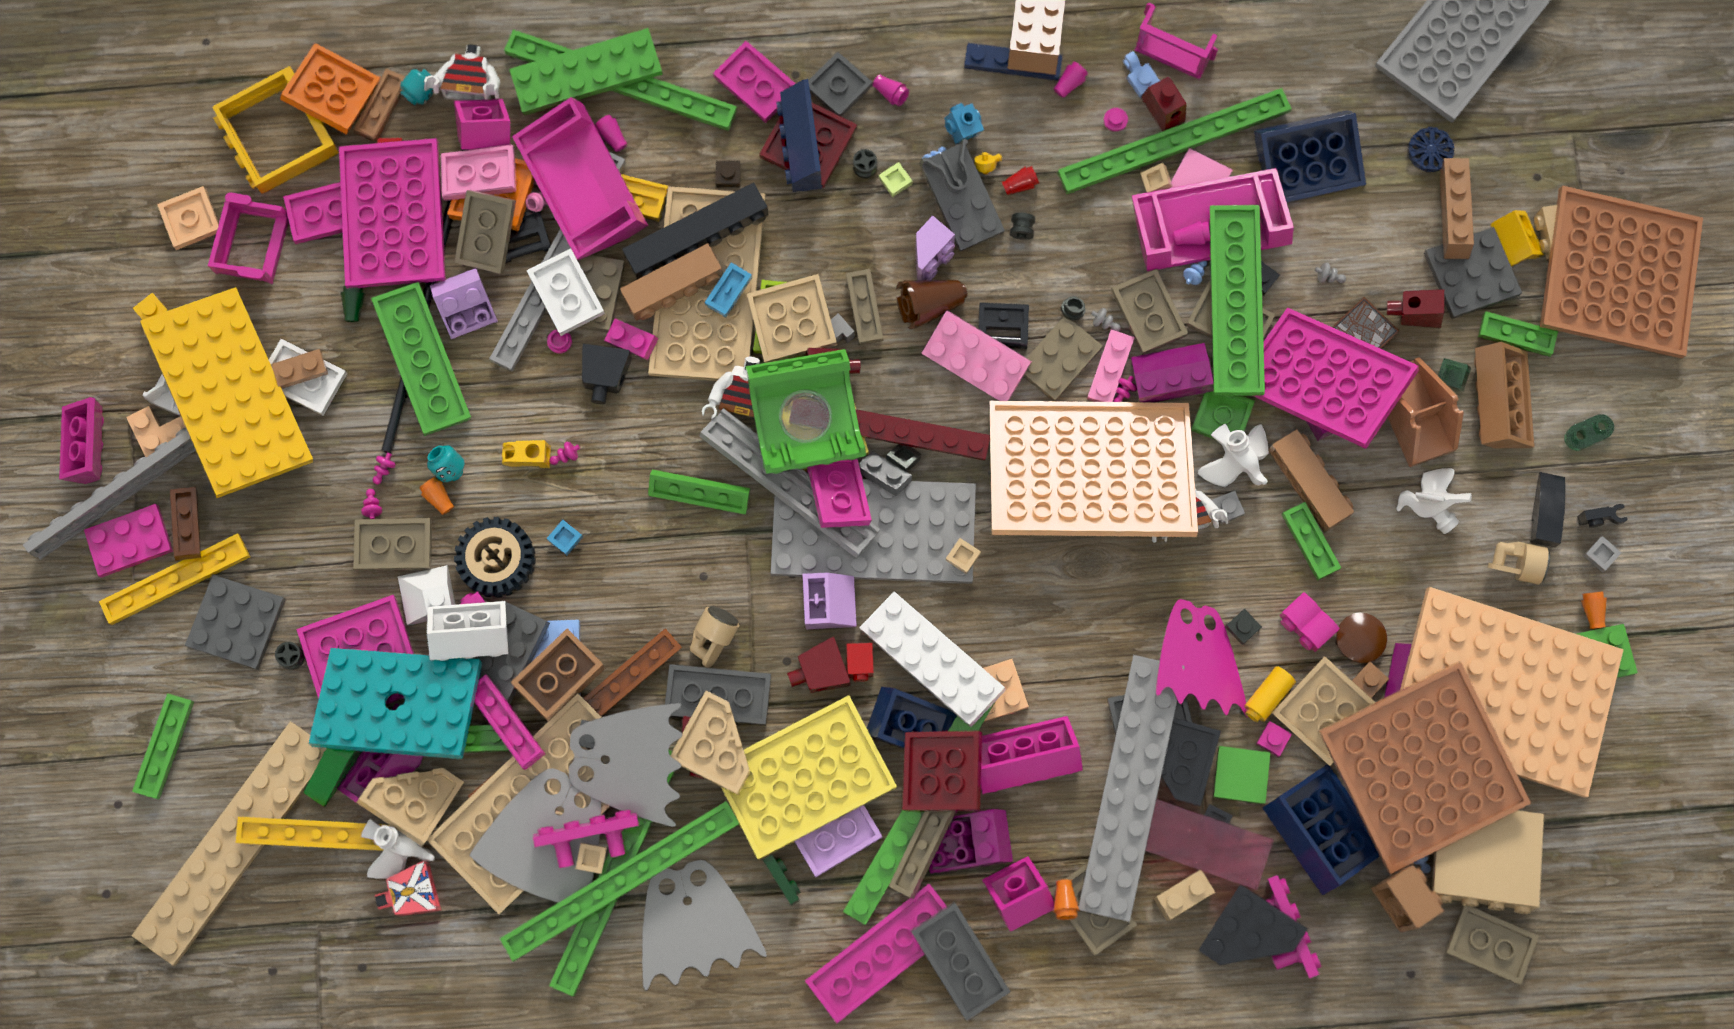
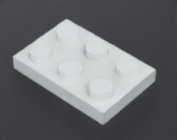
M571 249L527 270L560 336L605 314Z
M281 339L269 358V362L273 364L308 352ZM325 361L327 375L284 388L282 391L286 398L324 416L348 373Z

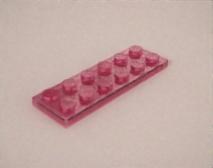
M1156 799L1145 851L1257 890L1274 839Z

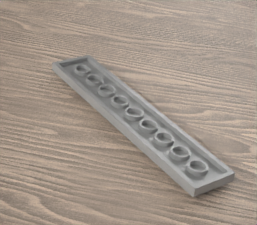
M1133 655L1079 903V910L1127 922H1130L1177 704L1175 693L1170 687H1165L1159 696L1156 695L1160 661Z

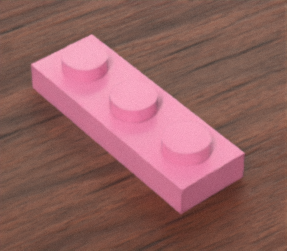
M1114 330L1110 331L1087 400L1093 402L1113 401L1119 384L1118 380L1121 378L1134 337Z

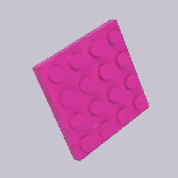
M394 595L296 629L318 699L331 648L414 654ZM399 693L392 694L387 698L386 705L405 697Z

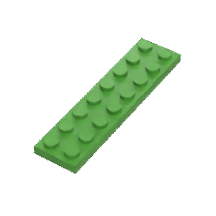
M1210 205L1213 396L1264 395L1260 205Z

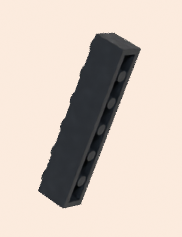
M753 182L622 250L638 280L706 244L714 247L721 243L723 238L729 235H738L745 227L763 222L766 216L769 215L768 207Z

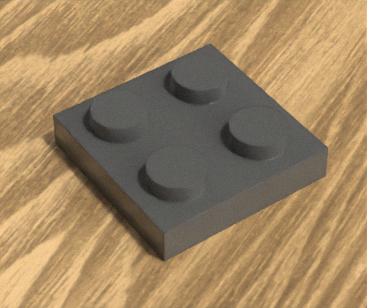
M839 52L809 79L810 93L832 113L841 117L873 86V82Z

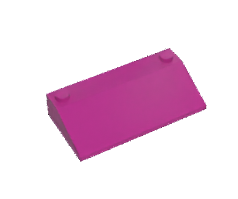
M570 97L512 136L577 260L624 241L648 226L586 108L581 102Z
M1276 168L1132 195L1139 240L1147 272L1154 269L1159 270L1210 260V241L1205 242L1206 245H1176L1174 235L1175 230L1182 229L1198 221L1202 223L1208 222L1210 231V205H1260L1261 250L1292 245L1294 227Z

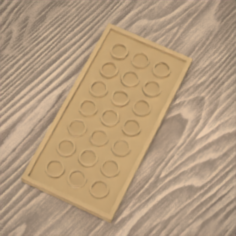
M668 186L664 227L735 191ZM760 193L761 196H762V198H763L764 201H765V199H766L765 194ZM763 222L757 225L751 224L745 227L740 234L735 236L729 235L723 238L722 242L718 245L710 247L722 268L723 274L731 262L752 274L751 281L726 318L705 306L704 303L716 284L712 286L705 285L699 288L695 295L691 297L684 296L676 300V304L667 309L661 308L655 311L653 335L659 339L650 355L649 376L718 381L726 372H732L735 366L744 367L745 358L750 357L754 323L747 294L757 291Z
M578 693L533 736L545 752L542 758L525 771L514 756H512L427 839L498 914L524 890L495 876L469 855L501 811L537 775L553 768L566 773L569 779V766L574 761V753L570 748L572 731L580 726L581 720L593 721L602 718ZM580 746V747H581L582 749H584V750H591V749H592V748ZM603 755L601 762L603 764L609 763L610 758L607 755ZM582 766L578 770V777L584 782H589L594 777V771L589 766ZM554 778L547 780L544 786L546 793L556 795L561 790V783ZM583 792L577 793L574 797V803L579 808H586L591 802L590 796ZM601 802V814L607 808H609L610 805ZM562 806L556 807L555 813L559 816L562 815L564 808Z

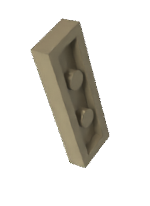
M870 269L846 273L859 345L882 342L883 333Z

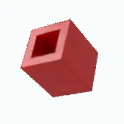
M872 643L847 644L848 677L853 678L854 682L869 681V677H874Z

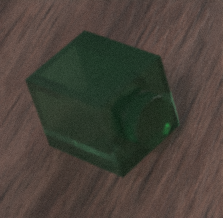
M1444 358L1438 377L1449 388L1464 392L1471 367L1467 364Z

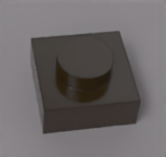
M716 161V187H740V161Z

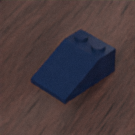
M881 687L867 730L871 738L905 750V732L949 731L957 715L948 709L895 688Z

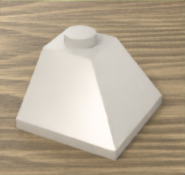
M448 566L398 576L408 626L427 622L428 607L455 605Z

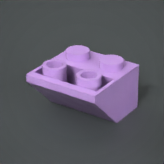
M934 216L916 233L917 280H932L938 272L937 268L942 263L947 264L954 255L955 234Z
M476 268L446 279V281L430 285L434 301L451 339L497 322L492 305Z
M834 573L803 574L806 630L856 627L854 576Z

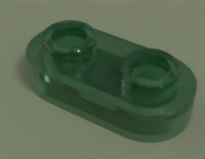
M1599 414L1571 426L1565 433V443L1572 450H1583L1611 436L1614 432V423L1607 415ZM1603 423L1605 430L1600 429L1598 424ZM1577 432L1583 435L1582 440L1577 438Z

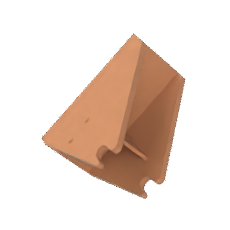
M1420 357L1410 361L1418 365L1419 371L1388 416L1409 467L1456 451L1459 445L1464 414L1463 410L1459 411L1457 407V395Z

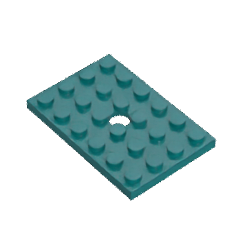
M331 648L308 743L311 747L463 759L482 662L480 659L451 658L440 661L430 660L429 655ZM395 693L402 694L405 697L404 705H400L394 711L386 708V700L390 695Z

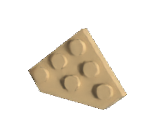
M705 691L682 733L683 736L677 742L670 756L678 761L681 767L739 795L750 775V769L733 713L728 701Z
M444 768L421 773L400 774L390 778H375L370 781L356 803L422 846L464 782Z

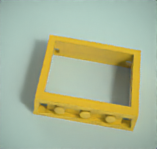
M290 66L212 106L217 115L214 117L215 123L220 130L224 128L227 133L224 136L226 143L230 149L235 148L238 155L234 156L241 169L246 167L249 173L245 176L252 189L257 187L261 194L339 154L323 123L305 113L323 145L262 178L256 170L229 118L284 90L294 75Z

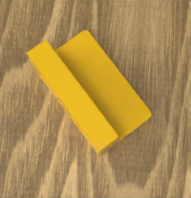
M1514 210L1490 224L1491 228H1495L1511 267L1526 259H1537L1544 255L1526 211Z

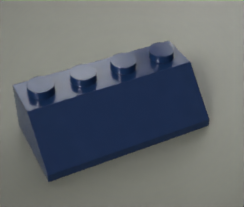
M803 79L780 92L781 101L776 102L778 116H783L784 124H779L781 139L786 138L787 144L786 147H782L784 162L789 161L790 169L785 170L787 184H792L793 192L822 189L809 80Z

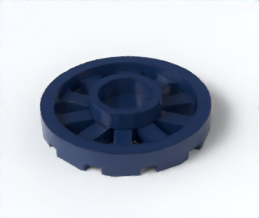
M1435 127L1423 128L1416 132L1409 141L1408 156L1418 169L1426 172H1437L1441 170L1443 159L1440 156L1453 158L1455 146L1445 131ZM1435 134L1439 135V137L1436 139V141H1435ZM1443 139L1447 142V143L1440 144V142H1441ZM1421 154L1422 157L1420 159L1415 158L1416 155ZM1425 160H1428L1427 166L1423 165ZM1434 160L1438 163V166L1436 167L1434 165Z

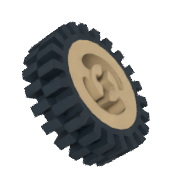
M488 517L483 518L481 523L478 521L474 522V527L471 529L467 527L464 530L466 534L464 537L460 535L458 539L460 544L459 546L456 545L454 550L457 553L454 556V562L457 564L456 570L460 574V578L470 589H473L480 595L484 594L485 597L491 598V595L496 598H500L502 594L507 596L513 594L512 591L515 589L519 591L522 588L520 585L523 582L527 583L529 581L528 575L533 574L534 569L532 566L536 563V558L534 557L535 549L526 532L517 523H512L506 518L501 520L500 517H494V520H490ZM499 541V542H502V543H501L500 545H498V544H495V543H492V542ZM487 544H489L488 546L506 566L509 561L508 554L512 552L511 561L504 570L483 549ZM482 550V560L479 562L478 558ZM489 570L500 571L498 573H488Z

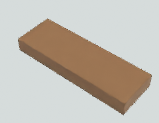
M389 69L384 71L353 129L356 134L377 142L402 95L400 93L402 91L400 83L405 76Z

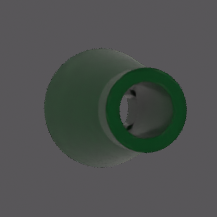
M343 286V292H340L344 321L359 322L365 298L363 288H346Z

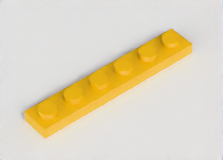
M237 533L202 550L201 558L182 560L100 600L99 603L108 623L114 625L212 575L250 558V555L241 536Z
M238 817L235 843L383 851L374 840L361 837L367 823ZM378 824L380 826H391L387 824Z

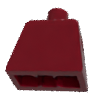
M1169 76L1149 86L1142 94L1141 99L1162 132L1185 124L1187 104Z
M1444 290L1404 291L1402 301H1387V315L1401 316V325L1441 328L1444 316Z
M834 637L799 655L798 661L801 668L787 673L792 687L807 683L810 693L851 686Z

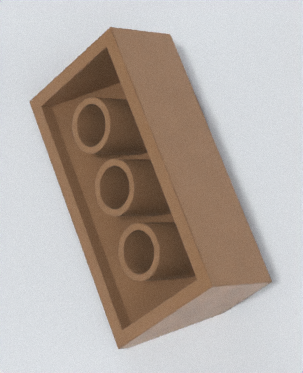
M1504 342L1475 348L1476 357L1474 358V365L1477 370L1476 390L1479 399L1477 411L1480 416L1479 437L1481 444L1495 449L1533 448L1534 434L1528 352Z

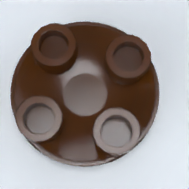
M1354 613L1347 616L1340 623L1335 643L1345 657L1354 662L1366 664L1382 655L1387 645V632L1379 619L1367 613Z

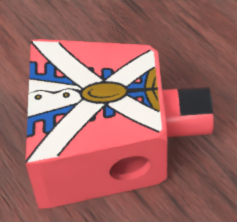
M422 861L387 878L388 891L375 895L379 910L392 906L394 914L397 916L441 911L430 863Z

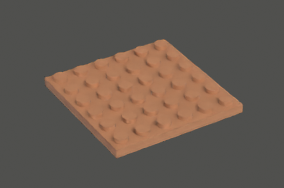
M1567 186L1560 187L1540 327L1682 359L1686 357L1703 218Z
M1459 661L1318 731L1390 874L1531 804L1462 663Z

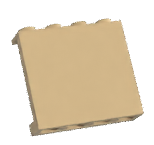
M1517 810L1435 851L1431 892H1436L1442 903H1452V900L1462 901L1463 906L1477 907L1478 904L1488 905V909L1499 911L1504 910V907L1513 908L1514 912L1519 914H1530L1531 911L1539 908L1544 814Z

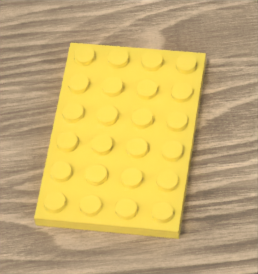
M848 695L744 749L750 775L739 795L724 788L722 790L757 859L760 860L896 789L897 786Z

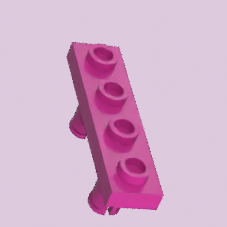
M630 810L616 812V817L605 819V815L589 818L590 822L579 824V820L570 821L563 824L564 828L555 830L553 826L537 829L538 833L533 835L534 846L554 845L559 868L574 865L570 842L573 839L603 833L604 835L606 834L610 857L621 856L625 854L621 831L625 828L639 826L637 813L631 814Z
M1278 875L1269 878L1268 881L1274 894H1272L1271 898L1266 899V901L1295 920L1301 918L1296 904H1289L1286 894H1289L1290 890L1285 878L1279 880ZM1307 932L1295 951L1272 955L1277 970L1300 962V964L1303 963L1309 978L1319 975L1317 969L1322 966L1316 952L1310 954L1307 944L1311 943Z

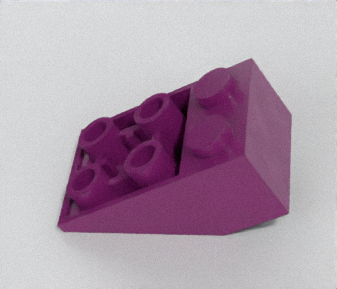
M991 809L953 816L929 866L930 873L1013 862L1006 810Z

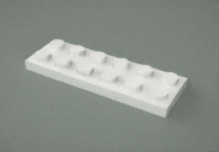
M895 592L859 627L867 637L969 727H972L1006 691L1002 684Z

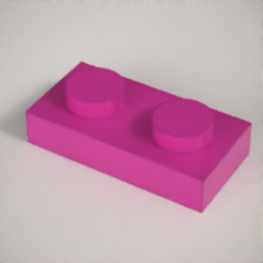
M614 319L604 341L617 348L630 350L631 354L648 360L659 338Z

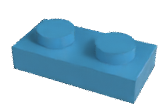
M731 262L704 302L705 306L726 318L751 281L752 274Z

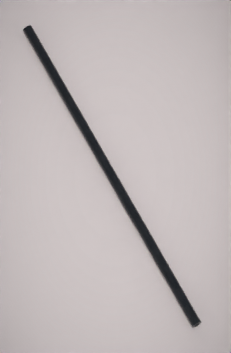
M452 200L447 201L442 220L444 251L453 221L447 215ZM436 281L426 282L423 295L428 308H430L433 296L430 285L436 284ZM402 378L399 381L381 449L385 453H391L407 394Z

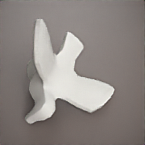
M1226 424L1220 426L1211 434L1223 446L1225 455L1223 458L1201 467L1198 470V475L1206 481L1222 487L1231 484L1242 472H1246L1255 485H1265L1268 482L1259 469L1258 461L1269 454L1268 441L1261 424L1255 426L1248 436L1241 430L1230 432Z
M1452 468L1437 469L1423 473L1421 479L1422 493L1416 492L1414 494L1408 490L1401 492L1396 509L1400 511L1404 506L1408 505L1419 517L1434 518L1437 522V530L1446 534L1459 523L1456 515L1449 513L1447 508L1455 503L1470 502L1472 495L1471 493H1447L1446 489L1454 476V470Z
M369 819L362 832L361 837L374 840L383 849V853L368 869L367 876L370 878L387 879L403 871L407 857L410 856L417 857L426 862L433 861L435 858L432 851L421 847L393 826H380Z

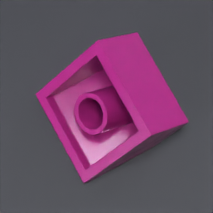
M503 99L454 101L457 134L461 149L475 150L510 145V119Z
M1028 856L982 879L1010 932L1054 910V901L1049 888Z

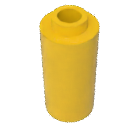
M1275 666L1244 705L1247 710L1245 714L1255 722L1259 720L1265 722L1294 686L1296 680L1287 671Z

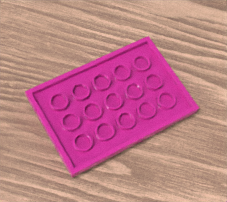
M437 138L339 147L345 287L366 288L417 282L446 281Z
M1287 307L1263 342L1264 395H1256L1254 397L1366 449L1418 373L1419 367L1412 362Z

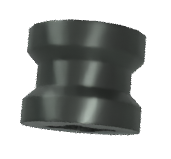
M861 149L854 155L853 170L858 177L867 179L876 173L877 157L873 151Z
M1028 213L1012 214L1011 222L1013 227L1010 229V236L1020 240L1032 239L1034 237L1032 226L1035 224V216Z
M281 643L275 651L276 661L288 670L298 669L305 661L303 650L295 643Z

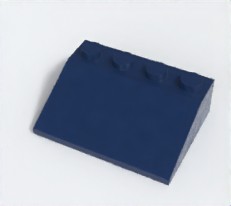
M1346 110L1254 131L1261 170L1277 169L1286 202L1366 185L1355 112Z
M1328 764L1262 808L1322 896L1343 884L1380 857L1351 796Z

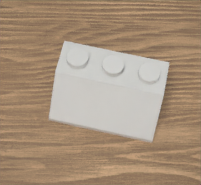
M505 601L428 607L427 638L430 660L445 661L451 658L471 659L477 656L497 657L508 654Z

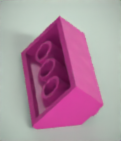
M1068 716L982 736V794L1083 771L1080 747Z

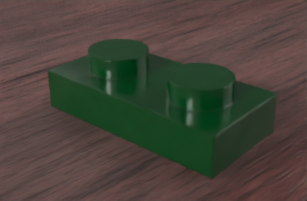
M771 854L763 860L790 905L792 906L799 902L800 899L797 895L801 891L794 880L788 881L785 877L784 872L787 871V868L780 857L774 859Z

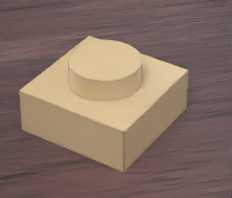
M1163 163L1141 172L1147 193L1172 187L1167 168Z
M959 538L946 557V561L967 574L981 554V551Z
M581 843L576 869L602 874L607 847Z

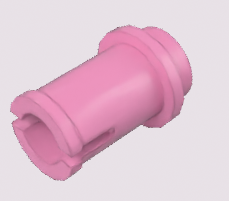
M533 192L527 196L526 206L531 211H541L544 206L548 205L541 192Z

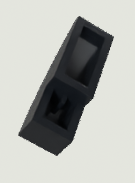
M1540 472L1531 519L1533 521L1530 543L1556 548L1561 544L1563 532L1565 477Z

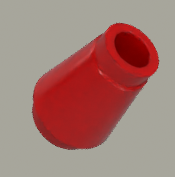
M1024 166L1002 182L1007 196L1034 189L1035 185L1040 184L1032 166L1028 168Z

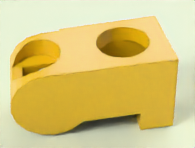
M545 440L505 442L502 444L503 465L510 467L539 466L540 468H550L551 446Z

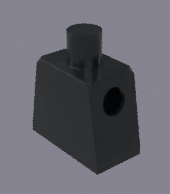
M583 344L582 383L585 389L593 390L591 402L603 405L606 404L608 392L620 393L632 360L630 350Z

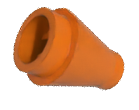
M436 477L431 478L419 488L422 492L421 496L433 505L441 515L454 508L441 480L438 481Z
M1604 592L1582 594L1583 600H1581L1590 629L1606 627L1607 597H1604Z
M1072 880L1056 881L1053 913H1056V919L1071 920L1077 918L1079 907L1072 887Z

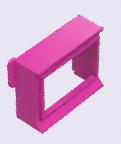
M1147 3L1144 11L1145 18L1139 28L1140 33L1135 51L1200 80L1209 60L1214 61L1218 49L1214 45L1218 35H1212L1204 50L1151 26L1156 7L1152 3Z
M227 193L208 267L215 274L260 280L273 284L289 223L285 209L281 206L252 202L251 197L248 195ZM240 213L275 219L262 270L227 264Z

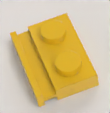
M621 174L643 217L660 221L666 194L668 193V186Z

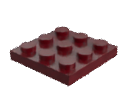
M812 103L821 182L824 189L856 132L857 124ZM780 116L759 153V157L784 170L790 169L789 161L784 162L782 147L787 146L786 138L781 139L779 124H784L783 116Z
M905 732L902 810L980 811L982 732Z

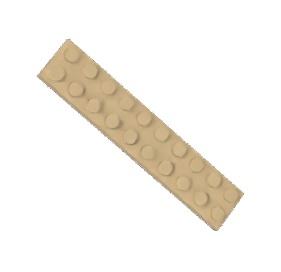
M290 721L132 936L168 963L176 966L265 845L235 843L238 817L284 819L304 792L326 748L311 747L308 743L310 734Z

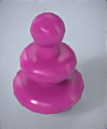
M1129 376L1128 380L1123 378L1118 380L1122 388L1118 387L1116 389L1118 396L1113 402H1122L1123 398L1130 397L1129 390L1132 392L1137 390L1136 385L1132 383L1134 377Z
M565 442L564 449L559 448L557 450L558 455L550 457V464L556 465L560 460L563 463H567L569 458L576 461L578 459L577 450L580 449L579 445L573 446L572 443Z
M387 452L386 457H376V461L380 463V466L376 465L374 467V470L377 472V475L373 477L374 484H380L382 476L389 475L390 472L387 467L395 468V462L390 460L392 454Z
M368 489L366 491L368 498L363 501L364 507L361 509V513L365 517L375 519V517L381 515L383 510L378 506L379 500L374 498L375 491Z

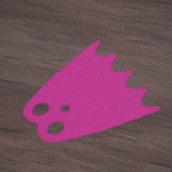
M1178 600L1171 611L1163 640L1156 695L1159 696L1165 687H1170L1175 693L1179 704H1181L1188 694H1193L1203 710L1206 708L1208 701L1214 699L1219 703L1225 715L1229 713L1230 707L1235 703L1239 705L1244 715L1248 718L1245 714L1247 711L1244 707L1246 699L1235 657L1220 615L1212 607L1202 606V608H1197L1190 601ZM1184 608L1188 609L1192 614V622L1190 624L1184 623L1181 619L1180 613ZM1206 615L1214 618L1216 623L1214 630H1209L1205 626L1204 618ZM1197 633L1202 635V641L1196 639Z

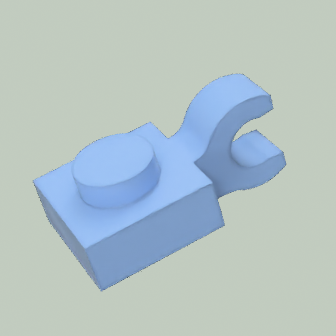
M1132 51L1125 56L1126 59L1123 62L1131 72L1127 76L1128 82L1137 95L1141 97L1149 86L1160 80L1148 63L1141 66L1137 55Z

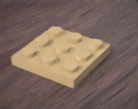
M819 274L747 294L765 363L804 355L807 348H829L837 345Z
M1324 656L1272 713L1330 766L1333 760L1318 731L1376 702Z

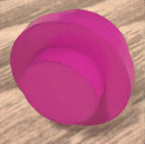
M1111 108L1104 115V125L1110 131H1121L1128 123V116L1120 108Z
M556 329L548 335L547 344L552 352L561 354L570 349L572 338L569 333L560 336Z

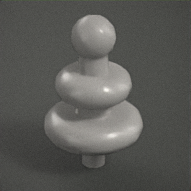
M1327 262L1323 263L1320 268H1315V272L1318 273L1317 279L1319 282H1324L1326 279L1329 283H1333L1335 280L1339 283L1346 281V276L1343 274L1339 275L1337 269H1331L1330 264Z
M1105 308L1100 309L1098 313L1094 310L1091 312V315L1095 317L1093 320L1095 327L1102 323L1103 329L1110 327L1114 331H1120V324L1112 322L1113 316L1108 315L1106 317L1107 310Z

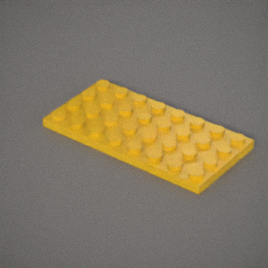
M236 287L140 320L142 329L216 498L313 463L311 453L281 386L278 387L272 366Z

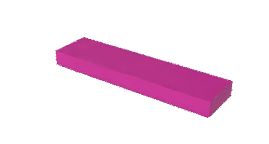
M485 674L478 681L474 702L522 769L526 771L542 758L545 752L491 678Z

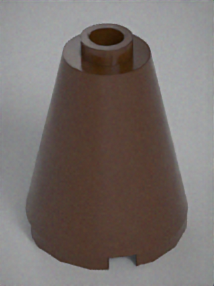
M904 280L898 282L896 290L901 289V296L896 297L898 309L903 322L910 323L909 329H916L945 314L946 311L964 304L965 298H967L966 286L961 284L959 280Z

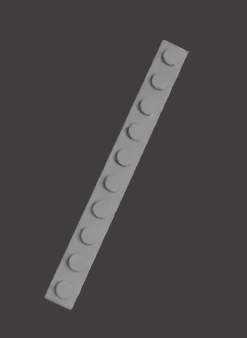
M609 152L621 173L626 164L625 159ZM561 229L542 263L571 249ZM532 281L489 358L491 362L512 372L547 310Z

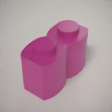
M1305 592L1280 614L1281 624L1289 632L1294 631L1300 637V644L1308 651L1312 649L1316 652L1340 629Z

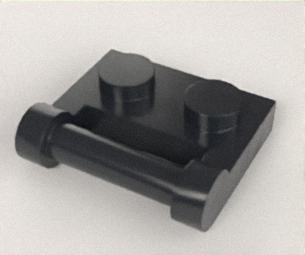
M525 211L519 231L511 230L509 244L538 235L541 241L508 250L505 264L512 262V259L544 250V252H547L551 247L540 211Z
M980 302L978 329L986 333V329L1020 331V337H991L1006 346L1027 349L1029 304Z

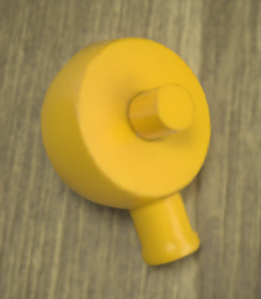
M983 152L975 157L974 165L978 172L986 175L988 172L995 170L997 162L1002 161V156L1000 154L993 156Z

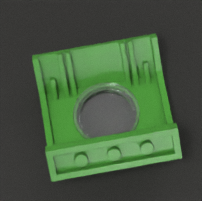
M845 349L746 366L751 404L766 474L781 473L797 468L805 469L809 466L827 465L836 461L855 460L866 456L850 384V362Z

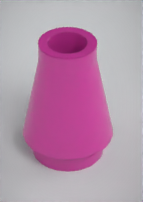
M1073 62L1071 65L1068 64L1053 90L1060 97L1065 98L1070 92L1086 81L1087 71L1077 62Z
M878 75L873 82V87L892 105L901 106L909 96V89L903 83L882 75Z
M607 115L595 124L601 138L615 152L621 151L628 145L616 118Z
M1198 221L1174 231L1176 245H1206L1205 242L1210 241L1208 222L1202 223Z

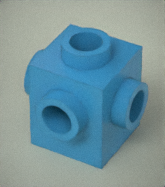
M963 103L950 108V113L944 118L945 128L952 135L955 144H959L965 139L974 138L984 131L981 115L974 108L973 103L966 106Z

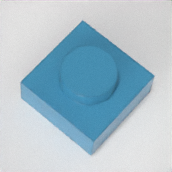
M562 520L547 537V540L568 556L583 536Z

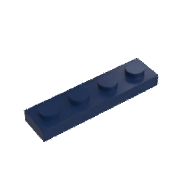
M967 43L964 69L1059 81L1063 55L1058 56L1056 75L1008 69L1010 48Z

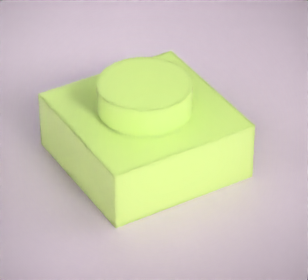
M899 162L879 175V180L892 197L912 185L911 178Z

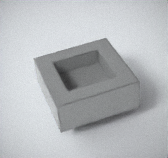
M1235 491L1212 500L1219 509L1227 512L1228 522L1245 514ZM1219 520L1220 524L1226 523L1223 520Z
M1601 536L1583 556L1603 573L1618 558L1621 552Z

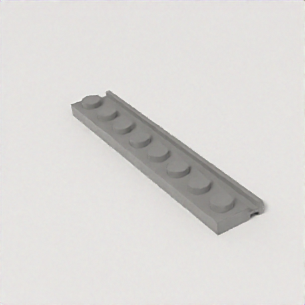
M724 408L700 432L699 437L855 558L879 534L880 529L873 523L866 526L821 528L809 474L803 469L798 468L781 473L766 474L763 467L758 435Z
M181 429L177 432L175 438L158 445L155 448V452L148 457H142L134 463V467L127 472L117 474L110 484L96 489L90 498L73 505L70 509L71 511L66 515L53 519L49 527L32 534L28 541L23 544L26 551L42 560L196 450L187 429Z

